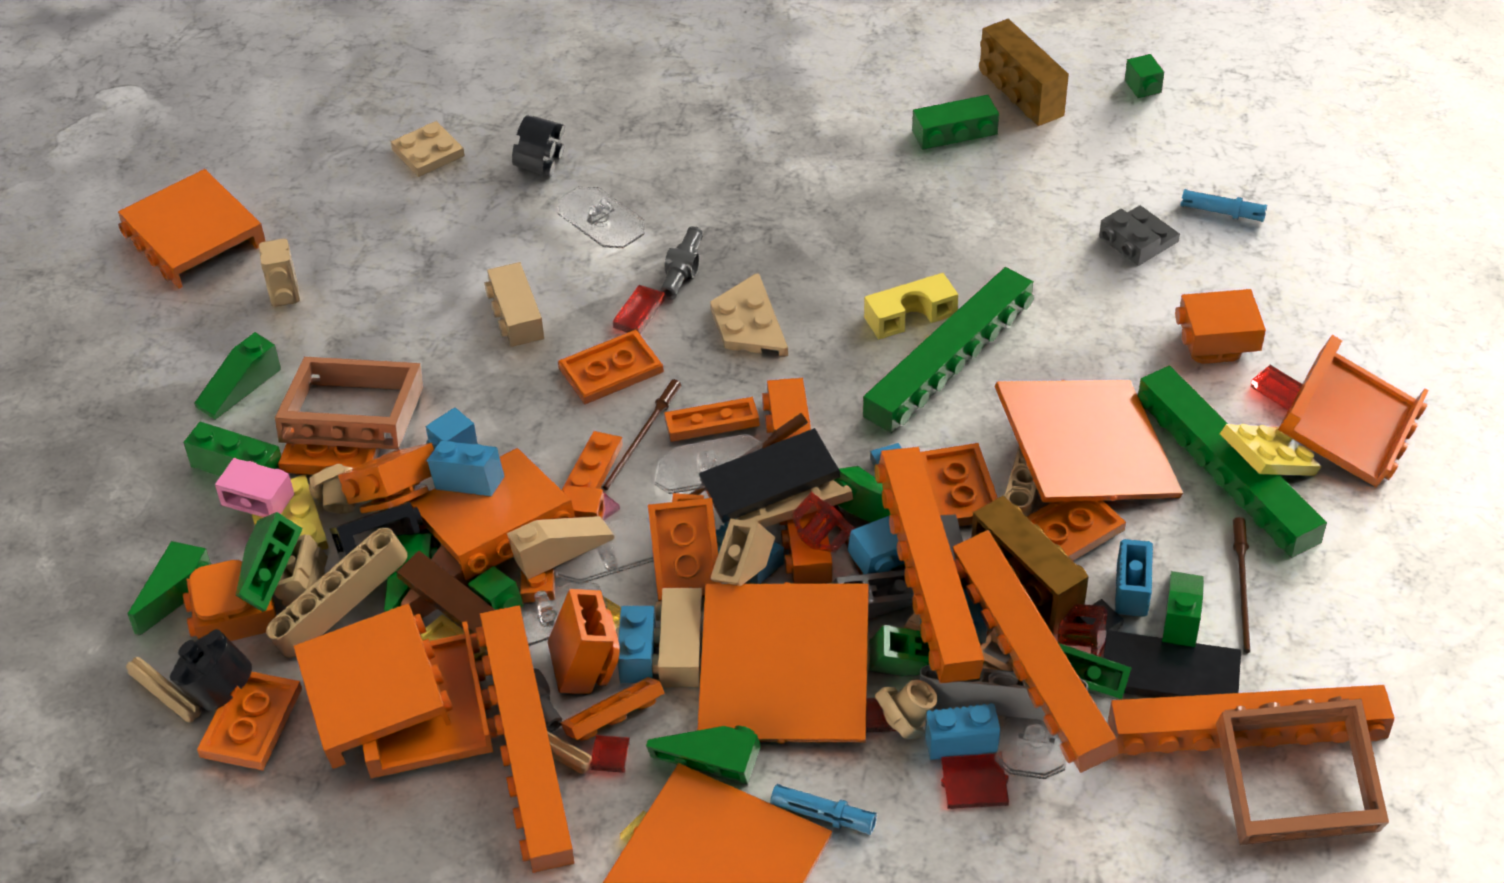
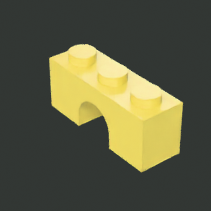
M940 273L865 296L864 318L878 340L905 332V316L909 312L922 313L931 323L949 318L958 310L959 294L945 274Z

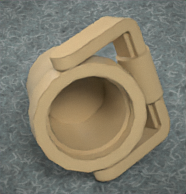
M336 464L324 468L309 478L311 496L316 498L318 502H323V508L326 511L339 514L354 511L356 503L348 504L338 477L339 474L352 469L351 467Z
M918 679L912 680L899 692L895 687H883L875 694V698L881 705L887 722L903 738L918 739L925 734L923 727L926 723V712L928 710L932 711L937 702V695L928 683Z

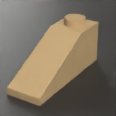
M600 516L535 520L507 533L515 562L527 579L533 578L615 539L614 534Z

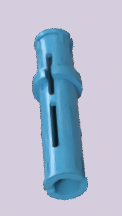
M1184 189L1182 194L1183 200H1181V207L1185 206L1231 215L1232 219L1237 220L1239 217L1261 222L1265 220V212L1268 206L1266 204L1243 201L1241 197L1231 199Z
M778 783L772 791L770 804L831 822L833 827L839 829L844 826L867 833L868 835H871L875 829L877 813L849 806L848 801L841 799L838 802L788 788Z

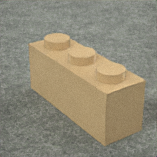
M521 262L488 269L489 281L484 282L488 299L493 298L491 306L494 317H500L498 325L501 336H507L511 347L544 339L542 317Z
M663 588L662 601H656L655 608L656 621H661V625L654 628V647H659V654H653V674H659V681L662 687H700L703 624L702 588Z

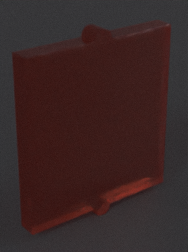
M1002 753L941 757L943 771L941 786L945 788L947 809L1009 805L1006 785L1009 781V776L1004 772Z

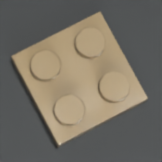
M437 121L390 141L392 150L418 177L465 156L464 148Z

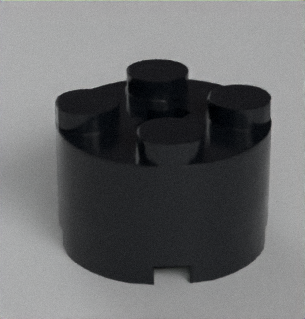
M526 115L516 134L520 136L518 145L514 144L513 165L551 177L555 168V159H561L565 146L560 142L564 135L565 125L540 117Z
M215 629L197 641L188 640L180 647L178 651L180 658L170 674V680L198 706L209 711L217 709L233 699L230 693L237 686L241 689L245 686L251 675L252 664L220 630Z

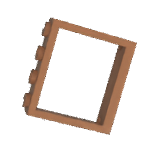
M304 357L275 416L278 442L399 450L423 390L421 363ZM315 374L319 375L320 378H312L311 376ZM312 385L400 390L390 417L299 412ZM385 433H391L393 438H386Z
M1341 696L1322 703H1315L1313 699H1304L1290 706H1280V703L1272 702L1263 704L1258 709L1246 710L1245 706H1237L1235 709L1225 710V712L1221 713L1216 722L1239 845L1380 832L1389 823L1362 699L1349 700V698L1341 699ZM1345 721L1364 810L1251 821L1233 731Z

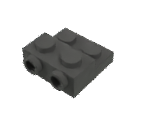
M1139 205L1129 212L1121 208L1102 219L1099 237L1123 254L1124 257L1140 266L1178 243L1180 233Z

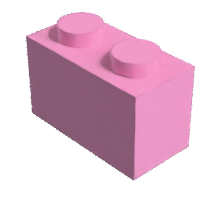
M233 458L215 483L222 506L261 517H266L275 512L281 514L294 496L289 473Z

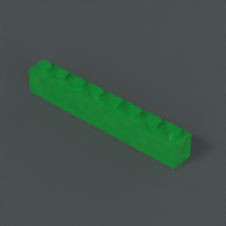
M1004 267L863 396V417L891 434L900 425H905L918 408H923L936 391H941L954 374H959L970 359L976 358L986 344L993 342L1001 330L1007 325L1010 326L1017 315L1031 306L1034 300V295L1032 294L1034 281Z
M1170 365L1140 378L1138 397L1143 408L1147 409L1157 419L1159 425L1165 428L1176 439L1177 443L1194 457L1196 463L1214 478L1217 485L1223 487L1233 497L1235 503L1253 518L1256 525L1263 528L1272 537L1279 548L1283 549L1293 558L1322 543L1327 522L1280 475L1259 474L1220 435L1228 423Z

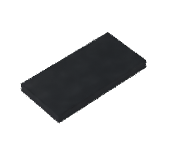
M815 428L699 473L700 481L709 498H712L713 506L722 523L730 521V518L741 517L841 477L838 466Z
M1107 630L1104 658L1131 667L1124 691L1125 694L1160 698L1239 692L1240 649L1196 643V647L1162 642V638Z

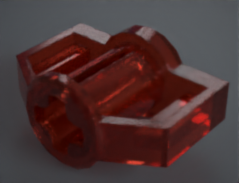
M812 491L792 513L798 536L806 545L815 550L836 553L850 537L851 530L856 529L843 518L836 508L824 502ZM814 505L819 511L802 529L799 520ZM824 520H826V522L820 527V529L813 535L812 533L818 528V526ZM835 526L842 529L830 545L820 544Z
M1075 604L1059 624L1058 643L1066 646L1091 647L1090 654L1101 657V651L1104 649L1106 642L1105 626L1108 613L1106 607ZM1076 616L1096 618L1094 624L1071 623Z

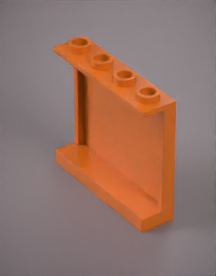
M206 169L118 211L121 220L118 226L126 239L130 237L137 251L140 253L144 252L153 267L157 266L167 282L171 280L178 289L183 287L179 274L245 240H248L256 249L259 248L261 242H266L262 224Z
M1331 335L1318 353L1278 430L1376 488L1384 478L1390 480L1397 470L1399 464L1395 463V460H1399L1408 447V443L1404 441L1405 439H1410L1418 426L1414 420H1418L1425 411L1428 404L1424 403V399L1429 390L1424 388L1416 399L1336 353L1343 340Z
M518 448L500 456L505 477L492 496L436 490L434 488L408 501L411 503L412 508L416 506L420 512L423 522L422 525H419L420 531L428 529L459 562L465 580L514 557L507 533L535 520L576 518L572 500Z
M409 603L293 646L322 747L333 769L346 765L343 755L344 751L442 715L446 726L451 725L447 711L452 710L453 707L447 690L440 692L438 686L443 684L444 680L438 664L431 666L430 659L435 658V654L429 638L422 639L421 634L427 632L420 614H413Z
M467 621L462 622L464 634L430 641L435 654V658L430 659L431 666L438 664L444 680L443 684L438 685L440 692L447 690L453 707L452 710L447 711L451 725L446 726L442 715L363 744L365 763L370 779L493 752L491 739L497 738L494 718L486 717L485 710L492 708L488 688L481 690L479 683L486 680L482 660L475 662L474 658L475 653H480L477 634L469 633Z

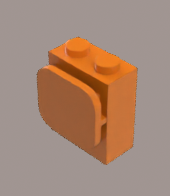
M1251 289L1181 295L1180 307L1175 309L1176 323L1182 326V341L1184 345L1188 346L1193 360L1202 364L1233 362L1238 360L1243 352L1262 351L1266 328Z
M432 443L392 451L339 474L338 477L342 485V491L348 504L372 500L359 507L361 513L395 507L429 491L427 485H417L421 481L432 477L427 459L434 451Z
M228 560L197 568L191 573L190 578L186 579L188 593H183L186 611L192 612V617L187 618L190 636H197L200 639L211 631L218 629L230 641L266 633L268 624L277 616L273 596L267 610L264 612L236 596L242 561Z
M569 589L547 643L559 693L591 694L595 683L601 686H606L609 683L618 663L620 653L619 641L611 611L605 608L601 590Z

